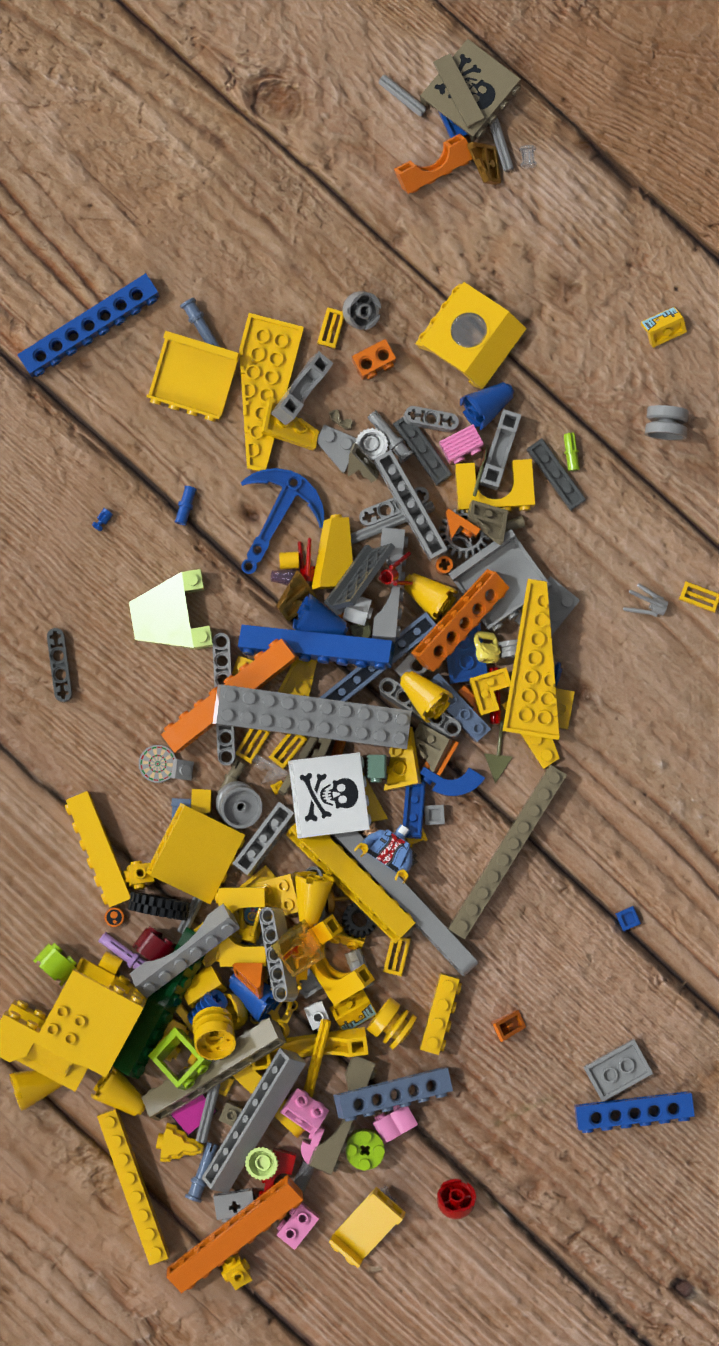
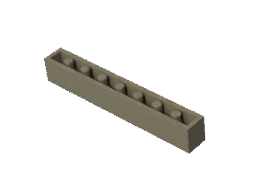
M268 1018L260 1021L259 1025L254 1028L245 1030L243 1035L236 1038L235 1050L223 1059L211 1060L212 1062L208 1066V1070L197 1077L195 1084L190 1089H178L170 1079L165 1080L159 1087L150 1089L142 1097L149 1117L157 1121L162 1120L287 1043L278 1022ZM191 1067L181 1070L176 1076L180 1079Z

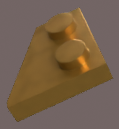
M477 142L468 143V149L483 183L500 184L501 177L496 146Z
M299 571L295 572L276 605L288 622L298 615L297 611L306 596L309 597V594L317 598Z

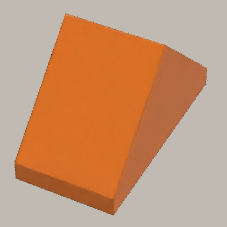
M234 963L232 966L235 976L254 995L261 999L263 997L265 980L263 963Z
M519 1010L491 1022L500 1042L526 1028Z

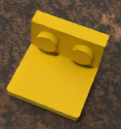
M298 872L256 883V887H268L267 907H279L283 910L284 915L298 912L295 876Z

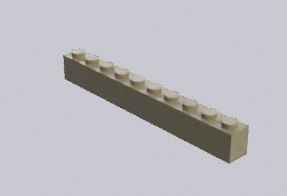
M552 765L547 767L447 929L463 939L467 937L567 775Z

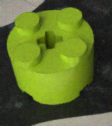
M48 943L33 961L35 963L39 961L41 963L39 967L53 980L59 979L61 981L59 985L62 987L73 969H76L77 963L70 956L65 958L60 954L63 950L55 943L52 945Z
M361 1128L352 1132L347 1139L346 1157L350 1164L357 1169L366 1171L377 1167L381 1163L385 1148L380 1135L375 1130ZM362 1145L364 1147L369 1146L368 1153H366L365 1151L363 1153L361 1152Z

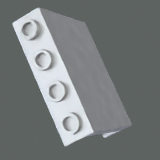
M511 529L505 533L502 545L493 541L448 573L463 595L487 569L497 572L510 587L506 591L505 596L498 600L493 609L481 619L489 631L492 629L494 631L498 630L503 626V621L508 618L512 620L519 615L518 611L523 608L528 578L547 581L548 594L551 592L549 589L552 587Z

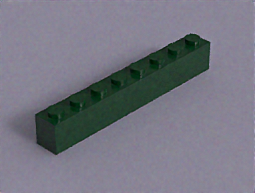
M186 927L174 951L189 941L197 931ZM205 955L148 997L141 1014L112 1066L129 1077L140 1078L150 1059L148 1055L162 1039L164 1031L172 1021L173 1015L181 1004L186 990L190 987L194 975L200 969Z

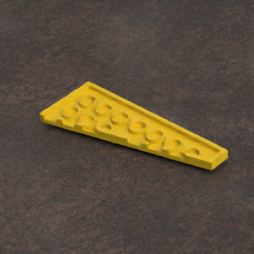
M528 578L503 731L559 740L547 581Z

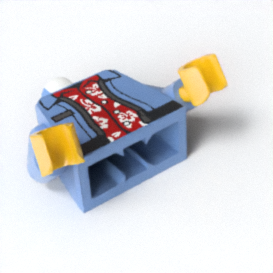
M400 824L395 833L388 829L386 831L380 829L369 834L362 843L355 847L354 851L357 849L362 850L363 854L360 857L368 853L397 873L395 880H397L398 876H401L404 879L402 884L406 882L412 865L413 852L409 847L410 844L404 840L410 831L408 828Z

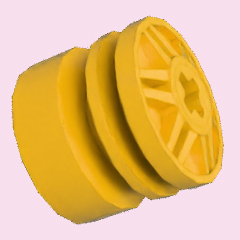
M390 997L372 1019L366 1030L375 1037L385 1032L386 1035L383 1043H387L392 1038L393 1040L389 1047L393 1050L411 1032L417 1017L412 1014L406 1020L405 1018L409 1013L407 1009L399 1015L397 1012L401 1004Z
M212 1006L202 1009L193 1017L194 1046L196 1052L207 1060L223 1059L235 1050L234 1022L232 1014L228 1010Z

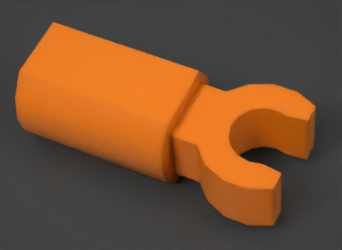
M466 684L463 685L457 693L480 716V713L477 711L478 707L473 691Z

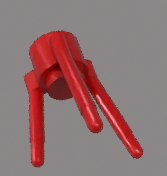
M308 538L306 565H304L302 543L298 542L300 573L306 581L313 582L315 566H310L311 538Z
M411 552L406 553L394 564L390 565L388 569L383 570L378 579L386 585H412L413 582L399 581V573L396 570V567L407 559Z

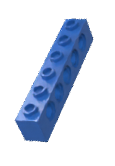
M690 1091L574 1105L576 1126L578 1130H582V1133L594 1132L593 1129L595 1128L607 1131L612 1130L613 1126L631 1128L632 1124L640 1123V1126H648L653 1121L665 1124L670 1123V1119L689 1121L690 1117H695L692 1093ZM671 1103H676L678 1106L674 1113L668 1111ZM653 1105L658 1106L657 1114L650 1115L649 1108ZM632 1108L639 1109L637 1117H630L629 1113ZM613 1110H619L620 1116L616 1120L610 1118ZM595 1112L601 1115L598 1122L591 1121V1115Z

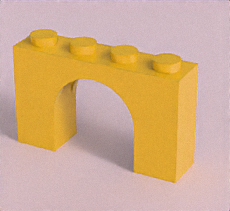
M532 459L512 461V490L501 499L487 498L479 490L474 497L473 492L476 484L475 463L455 464L458 512L464 509V513H468L472 500L508 510V512H511L513 508H519V511L531 510V507L535 506Z
M268 887L218 888V892L215 894V901L219 906L224 904L233 914L241 908L267 907ZM230 935L219 944L216 959L217 962H220V967H233L234 963H263V966H267L264 945H244L239 943L233 935Z
M332 914L292 941L294 944L297 943L299 946L298 950L302 956H308V966L335 1006L368 986L375 979L365 963L348 973L339 972L328 963L325 956L326 942L343 931Z

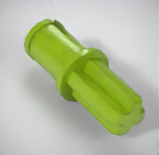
M572 432L564 434L566 450L564 454L567 458L568 471L580 470L577 454L579 450H577L575 434Z

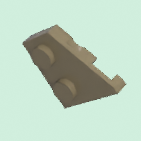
M472 500L469 505L467 520L480 528L483 533L497 544L502 545L504 542L508 510Z
M419 723L414 733L415 746L419 748L421 756L430 765V770L437 773L453 740L424 723Z

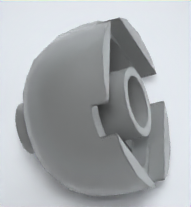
M365 291L354 292L344 301L342 308L345 321L353 328L368 330L378 322L381 304L379 299L372 293Z

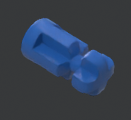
M103 508L97 517L99 521L97 523L93 522L92 526L98 531H102L103 527L101 525L107 524L113 514Z

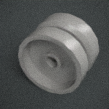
M655 405L647 408L646 418L652 422L645 425L646 436L662 440H683L687 438L688 428L683 425L689 419V411L687 409L667 405Z
M234 781L224 785L219 790L216 797V808L219 815L229 826L247 828L259 819L262 813V801L260 796L248 784Z

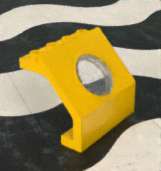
M463 282L452 290V294L441 305L439 312L430 320L425 331L419 335L415 345L420 349L437 355L463 373L469 379L468 382L472 386L483 389L527 328L508 310Z

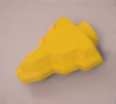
M167 1122L164 1134H158L156 1149L161 1150L160 1162H170L172 1159H181L184 1155L194 1156L203 1153L204 1145L194 1138H189L184 1131L178 1129L177 1125Z

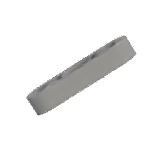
M417 406L408 407L403 414V419L408 425L444 432H453L459 424L458 417L453 413ZM411 412H414V415L418 417H415L414 420H412L409 414ZM433 415L436 418V423H428L426 416ZM440 417H442L441 421H444V422H442L440 425H438L439 422H440ZM448 419H451V423H454L451 427L446 422Z

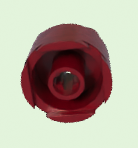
M149 926V928H145L132 947L149 961H154L173 953L177 944L166 937L162 939L163 934Z

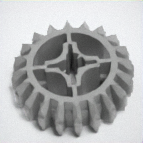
M464 509L460 510L458 515L467 519L468 513H464ZM442 519V523L446 526L439 527V530L444 531V533L439 535L441 538L445 537L443 542L448 544L446 548L448 550L450 548L453 549L450 555L453 556L455 551L459 552L457 556L459 559L462 553H465V559L469 558L470 552L474 556L476 554L475 550L478 552L482 550L480 546H487L483 540L488 541L490 539L480 530V539L473 546L471 538L459 535L462 531L461 528L458 529L451 540L446 519ZM462 540L468 548L458 547L452 541Z

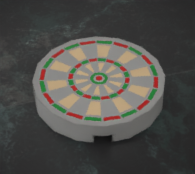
M152 745L146 748L139 759L141 774L147 780L154 783H163L169 780L172 774L173 759H176L174 752L163 745Z

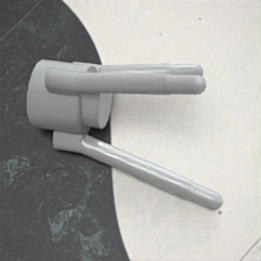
M639 583L637 586L654 598L651 599L629 590L630 594L649 602V609L652 610L624 607V611L648 614L657 617L658 614L664 615L668 606V601L663 600L664 597L655 594Z

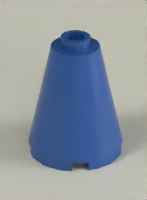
M502 382L467 394L460 399V406L464 405L465 408L463 414L471 425L474 424L475 428L479 426V430H482L513 399L514 390L510 384Z
M309 594V597L306 596L297 611L298 620L294 619L292 626L293 629L298 631L346 635L348 627H346L347 622L311 594Z
M235 974L229 979L230 989L240 998L246 1009L258 1022L267 1019L270 1016L268 1013L271 1010H275L280 1003L274 999L271 985L265 982L263 997L259 999Z

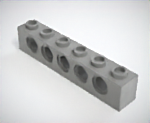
M392 450L375 458L374 464L429 561L431 562L447 553L448 549Z

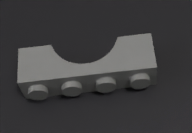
M318 351L309 359L271 414L284 425L295 419L304 406V401L329 371L333 362Z
M503 409L479 485L498 490L521 414Z

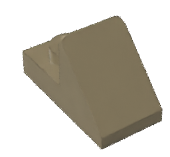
M354 443L349 453L348 477L360 470L363 477L372 483L377 480L379 471L369 456Z

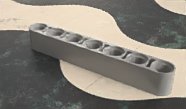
M224 633L216 634L212 641L214 688L220 685L218 683L220 676L225 675L229 677L232 675L231 641ZM221 637L227 639V644L224 647H218L216 644L217 640ZM219 657H227L228 663L225 666H219L217 663ZM216 724L218 761L224 766H230L236 760L235 726ZM229 733L231 735L230 742L223 743L221 735ZM224 752L232 754L230 762H223L222 754Z

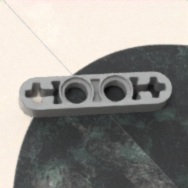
M424 487L414 489L416 494L419 491L421 494H426L424 500H420L422 504L426 503L429 499L428 490ZM393 497L362 510L359 520L363 526L368 527L400 514L402 511ZM384 505L389 506L391 509V513L387 516L380 513V508ZM377 509V515L380 519L377 520L376 516H374L369 523L367 520L363 521L362 518L365 517V513L372 515L375 514L373 510Z

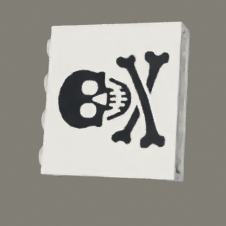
M360 752L288 761L297 838L370 830L371 816L367 812L369 799L365 795L364 788L367 783L366 777L363 776L362 772L364 759L360 756Z

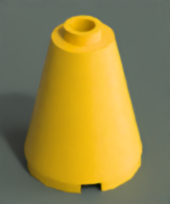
M416 573L409 574L404 580L413 582L412 585H405L404 589L435 622L440 621L438 617L441 614L443 616L446 615L456 600L453 596L454 593L458 594L455 588Z
M407 671L400 678L402 689L426 723H430L429 719L431 718L435 720L439 718L449 707V698L453 699L450 691L414 671Z
M300 871L296 874L298 916L303 926L314 927V924H318L334 884V878L330 875L323 873L320 876L316 875L317 872Z
M112 1066V1071L108 1073L107 1077L101 1076L93 1089L96 1093L95 1095L91 1094V1098L132 1116L141 1115L145 1110L142 1095L120 1070Z
M35 1070L9 1074L21 1111L26 1110L63 1086Z

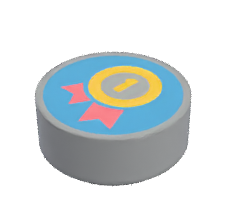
M246 907L244 910L246 922L254 924L259 907Z

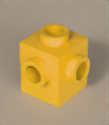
M142 861L131 862V865L124 871V881L128 883V888L134 887V890L145 889L146 885H152L154 877L146 873L150 863H142Z
M237 1253L226 1259L222 1265L223 1271L221 1272L226 1283L230 1281L234 1289L237 1290L252 1281L249 1272L251 1268L245 1258L242 1259Z

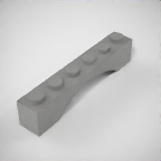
M382 528L380 546L390 543L395 546L386 560L388 567L405 555L403 554V548H407L408 537L405 536L404 529ZM406 559L396 567L399 573V581L405 580V572L401 571L402 566H406ZM392 584L391 593L386 604L374 617L372 638L392 640L394 644L396 637L400 638L401 626H397V619L401 620L402 608H398L399 601L403 602L404 590H400V585L394 586Z
M224 904L220 905L207 915L198 931L183 946L163 958L144 962L132 971L130 975L135 988L147 998L240 929L234 914Z

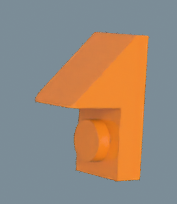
M447 509L445 516L451 540L459 528L462 529L461 532L469 538L472 536L477 537L481 530L480 528Z

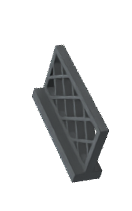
M390 543L373 549L371 546L365 545L327 597L324 604L336 615H341L346 607L355 605L395 546Z

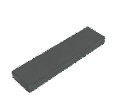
M403 417L393 423L395 429L410 450L414 452L415 457L436 486L452 476L448 467L418 426L408 425Z
M542 438L526 449L569 511H572L586 501L583 494Z

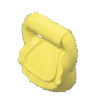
M477 631L474 635L477 660L481 663L498 662L501 651L498 648L496 635L492 632ZM479 639L492 640L493 644L481 643Z

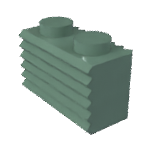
M368 755L367 778L370 779V783H382V779H386V755Z

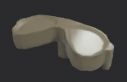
M338 410L329 412L330 419L343 429L348 430L352 428L353 422L351 419L341 420Z

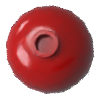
M450 1179L443 1182L437 1193L439 1210L447 1218L454 1220L467 1217L473 1211L476 1202L474 1188L468 1182L467 1184L461 1182L462 1180Z

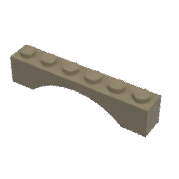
M358 1056L351 1057L345 1071L348 1091L366 1087L369 1079L373 1080L376 1074V1069H374L375 1063ZM356 1099L354 1107L358 1109L360 1107V1100ZM343 1119L333 1135L314 1148L308 1163L309 1167L328 1175L337 1171L340 1161L337 1159L340 1153H344L347 1142H345L347 1134L351 1135L355 1126L352 1123L353 1120L345 1121Z

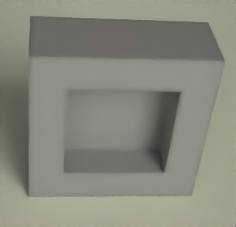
M173 759L171 778L191 781L194 762Z
M444 805L424 806L425 825L445 824Z

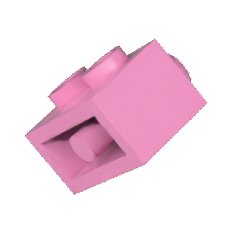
M298 1088L290 1094L280 1113L311 1135L319 1129L329 1112L323 1103L315 1101L306 1091Z
M303 1202L297 1208H292L288 1212L291 1214L288 1219H282L276 1227L278 1229L277 1236L294 1250L319 1220V1215Z

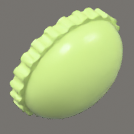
M258 1147L251 1150L248 1156H246L245 1167L255 1179L265 1180L276 1173L279 1161L272 1150Z

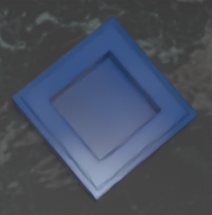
M634 906L615 913L622 931L641 924Z

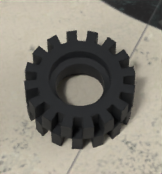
M354 902L346 908L341 919L343 920L342 926L345 927L344 931H348L349 936L354 935V938L369 936L377 926ZM356 913L364 914L367 918L366 925L362 927L356 926L353 922V915Z

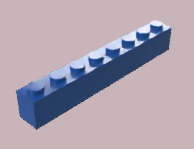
M241 625L238 648L243 654L253 656L254 653L265 652L269 649V644L275 639H284L301 661L309 662L312 659L318 660L319 663L328 664L330 661L342 666H347L349 663L361 668L374 666V668L379 670L392 667L395 648L392 640Z

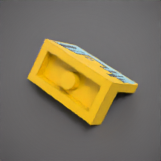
M675 307L641 321V326L647 332L649 343L653 348L687 332L684 318Z
M363 989L329 1008L341 1030L353 1029L377 1015Z

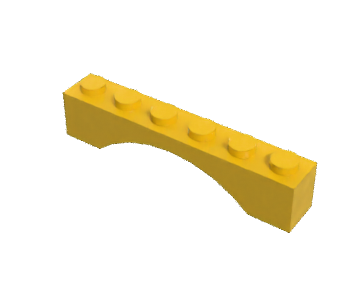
M365 1027L329 1032L323 1055L346 1057L368 1055ZM317 1034L285 1038L287 1043L251 1064L252 1071L267 1069L279 1048L296 1052L300 1057L312 1056Z

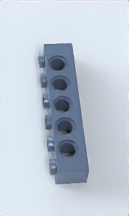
M441 1067L334 1094L333 1096L338 1118L352 1121L357 1119V1115L363 1114L364 1117L375 1115L377 1110H382V1112L391 1111L393 1106L396 1105L406 1107L410 1106L412 1101L418 1100V1103L429 1101L431 1096H436V1098L445 1097L447 1092L453 1091L448 1068ZM431 1080L433 1083V1087L429 1091L427 1089V1083ZM411 1085H413L415 1088V1092L413 1095H410L409 1088ZM395 1089L397 1097L393 1100L391 1092ZM375 1094L379 1097L377 1104H374L372 1101ZM356 1099H359L361 1102L358 1109L354 1107Z

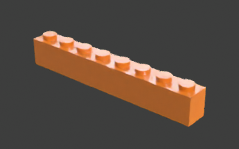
M275 639L269 644V649L265 652L260 651L254 656V661L250 664L245 663L238 669L240 672L235 676L230 675L223 681L225 683L223 685L260 690L299 658L286 640ZM217 687L208 693L210 696L205 700L203 698L198 700L193 705L195 708L190 712L188 710L183 712L176 723L172 722L164 728L161 736L174 753L183 751L215 725L212 723Z
M286 1175L167 1267L166 1278L181 1294L186 1290L192 1289L197 1281L201 1278H206L215 1267L222 1266L228 1257L236 1255L245 1244L252 1243L258 1234L262 1231L266 1232L275 1221L283 1219L292 1208H297L303 1201V1191Z

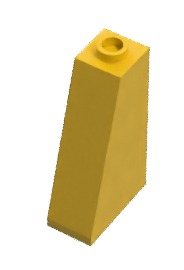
M335 514L331 515L330 519L324 520L312 589H334L352 564L349 517Z

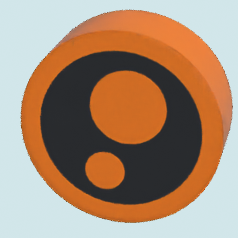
M114 907L106 911L105 922L109 926L117 927L123 923L124 913L121 909Z

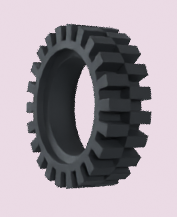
M131 892L128 910L187 921L191 903L162 896Z

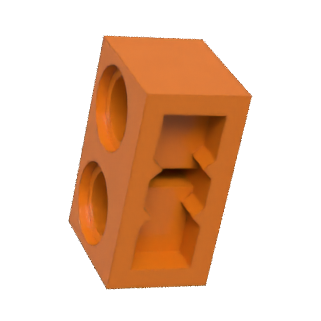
M384 339L353 355L352 361L362 380L365 378L369 380L377 376L378 371L382 369L387 371L394 367L396 357L387 340ZM384 352L388 355V359L382 361L378 358V355ZM368 361L372 366L370 369H363L361 364Z

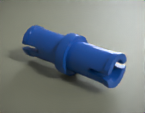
M191 486L184 487L182 499L178 503L179 510L175 523L179 525H187L190 510L193 509L192 502L197 489Z

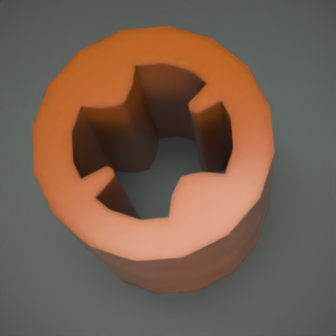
M447 556L439 557L435 564L436 571L441 575H447L453 567L452 560ZM442 561H446L445 564H449L446 570H442L443 567H439Z

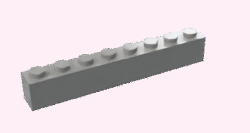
M279 1048L202 1176V1180L211 1190L228 1193L246 1164V1156L257 1146L306 1065V1062L296 1052Z

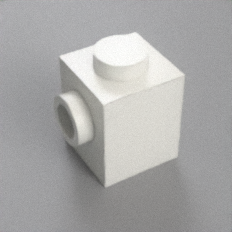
M360 597L355 605L345 608L343 620L365 626L366 619H371L373 608H370L372 600Z
M322 1000L304 1007L312 1030H319L321 1019L330 1020Z

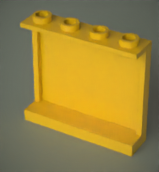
M165 331L163 337L165 339L149 394L146 397L151 398V403L161 405L164 402L169 404L168 408L177 411L180 408L187 409L186 413L197 416L198 413L205 415L204 419L213 422L216 419H221L240 353Z
M180 803L146 873L211 904L212 901H215V894L218 892L220 884H223L227 878V871L233 865L232 863L236 859L235 855L238 849H241L245 842V834Z

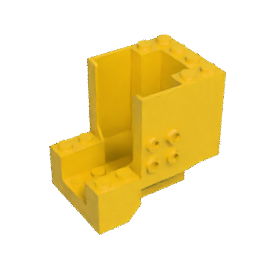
M81 957L48 1017L41 1010L35 1009L34 1011L29 1008V1005L22 1000H14L10 1008L3 1014L0 1020V1058L8 1062L16 1060L76 1092L88 1068L105 1078L107 1077L141 1014L148 997L146 998L139 992L127 977L122 975L118 977Z

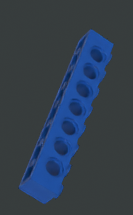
M145 273L17 355L31 377H38L49 366L54 367L58 365L63 357L75 354L82 345L87 346L94 341L93 338L108 333L110 331L109 328L112 326H119L126 321L125 318L128 316H134L141 312V308L148 304L150 306L158 300L157 298L160 297L159 293ZM134 294H143L140 300L133 299ZM120 303L127 304L124 310L120 311L117 309ZM104 313L111 314L110 319L107 321L101 320V316ZM88 323L95 325L91 331L85 330V326ZM77 333L79 335L77 340H69L71 334ZM60 343L62 344V349L54 351L53 346ZM39 354H46L44 361H37Z

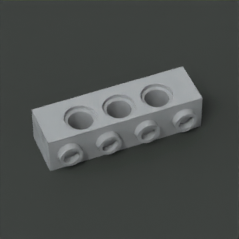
M278 802L232 864L246 875L252 877L294 821L295 813L281 802Z

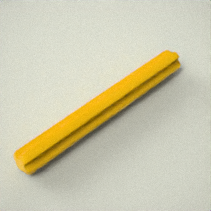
M321 1019L304 1086V1091L311 1098L313 1097L331 1021L328 1019Z

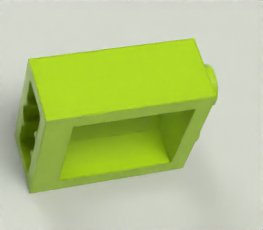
M176 1027L148 1055L170 1081L181 1090L190 1089L195 1084L197 1077L204 1074L212 1062L201 1057L196 1052L194 1042L182 1029ZM182 1042L198 1060L179 1079L163 1061Z

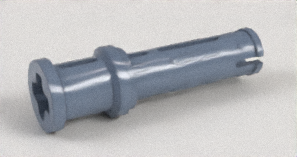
M191 298L180 305L181 309L185 310L189 317L188 321L191 324L194 323L204 342L221 347L205 322L203 311H200L196 305V299Z
M208 1141L196 1176L191 1178L190 1190L188 1194H185L186 1198L199 1203L202 1202L201 1195L204 1188L207 1187V1184L202 1180V1176L219 1148V1145L214 1144L212 1151H210L212 1142Z

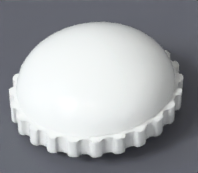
M364 429L356 438L355 443L371 460L386 453V450H388L387 437L378 429Z

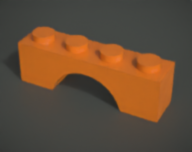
M458 134L443 142V151L440 158L430 166L422 167L415 165L412 161H408L395 168L394 171L402 189L407 194L415 193L420 187L434 183L442 175L452 173L453 169L467 165L473 158L468 149L466 138Z

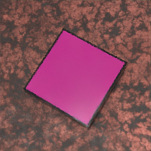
M205 1094L170 1114L187 1136L199 1128L207 1097ZM216 1107L214 1109L213 1115L218 1112Z

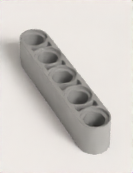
M392 678L381 680L379 692L382 697L403 710L412 711L411 715L452 740L459 737L461 725L456 719L444 712L440 716L441 721L439 723H433L432 721L426 723L419 713L415 711V707L410 699L407 702L399 700L400 695H406L400 683ZM385 684H390L393 686V690L386 692L382 687ZM453 725L458 731L451 734L447 731V727Z
M264 907L260 911L259 919L272 994L277 1002H293L298 996V988L292 955L285 961L281 958L290 949L285 915L279 907Z

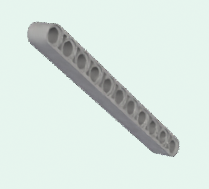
M357 831L331 834L344 850L357 861L358 865L371 875L372 880L377 881L385 889L386 894L399 903V907L413 917V921L416 922L414 925L463 977L478 964L473 955L407 884H402L403 880L399 876L395 880L396 873L368 853L360 857L363 854L361 849L354 851L355 847L364 840Z

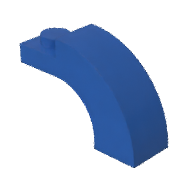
M425 767L420 772L423 781L430 785L432 782L435 783L432 791L445 796H459L471 792L485 779V777L471 768H468L460 778L454 780L444 779Z

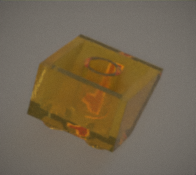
M305 919L288 929L271 945L293 978L326 957L325 948Z

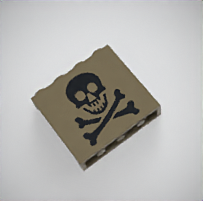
M467 39L452 58L485 120L467 128L439 74L420 95V101L425 107L429 104L468 133L471 136V142H474L484 135L485 128L489 124L492 125L495 122L499 111L506 109L509 99L519 93L521 90V79Z

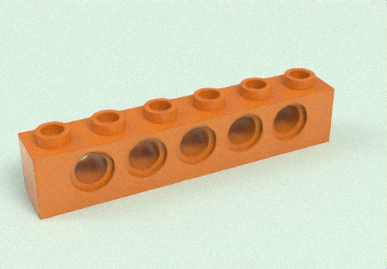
M487 569L414 648L411 654L425 669L434 672L442 665L445 658L454 652L455 647L467 638L468 633L479 625L480 620L493 609L496 602L505 596L506 591L510 587L497 572Z

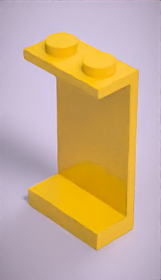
M375 1187L332 1234L329 1243L332 1249L340 1252L349 1264L359 1268L363 1259L395 1224L398 1225L403 1220L406 1212L378 1187Z

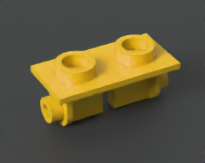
M339 924L343 931L329 940L331 943H341L347 945L349 949L357 950L358 948L362 949L365 937L354 938V935L349 936L344 931L345 927Z

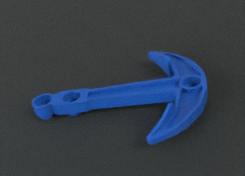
M272 468L255 472L241 482L242 486L255 483L268 484L270 482L282 487L259 536L255 538L247 553V559L242 562L241 568L244 573L252 574L256 571V563L262 560L271 537L295 496H299L308 503L307 507L314 514L319 528H323L324 509L316 489L300 474L291 470ZM292 479L297 480L296 486L290 484ZM256 546L261 547V553H256L254 548ZM247 563L252 564L253 567L251 570H247L245 568V565Z

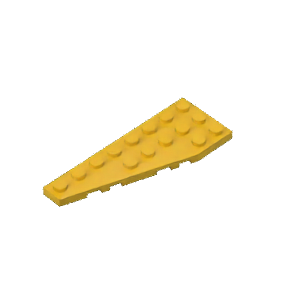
M252 313L248 314L239 353L247 469L258 472L267 469L275 440L273 437L261 434L267 400L271 396L276 400V403H279L287 392L304 327Z

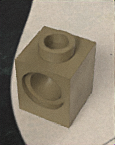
M227 1100L219 1121L233 1126L244 1107Z

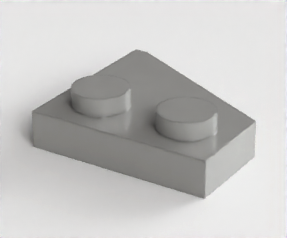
M323 425L317 439V444L339 470L345 473L349 463V453L352 445L356 442V438Z

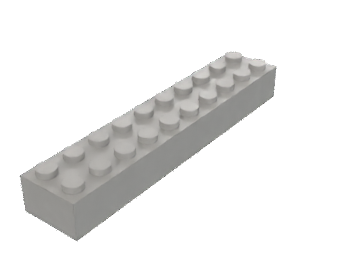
M220 684L217 686L212 724L407 749L412 711Z

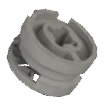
M518 639L498 643L499 646L503 647L501 648L500 658L515 657Z

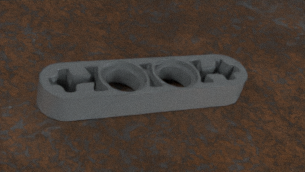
M53 628L47 633V643L54 695L58 701L68 702L72 698V685L65 634L62 630ZM54 632L61 635V638H58V644H63V647L52 649V645L56 646L55 640L51 639ZM60 650L63 652L64 657L61 661L54 660L53 654L55 651ZM60 669L66 672V677L63 680L56 678V672ZM68 682V685H64V690L69 693L63 699L62 696L58 695L62 690L61 686H57V683L63 684Z

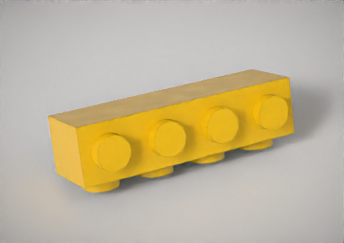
M440 973L419 1047L420 1050L439 1055L440 1051H444L446 1040L443 1038L445 1032L449 1033L452 1022L449 1021L450 1013L454 1014L457 1002H454L456 994L459 995L462 983H459V978Z

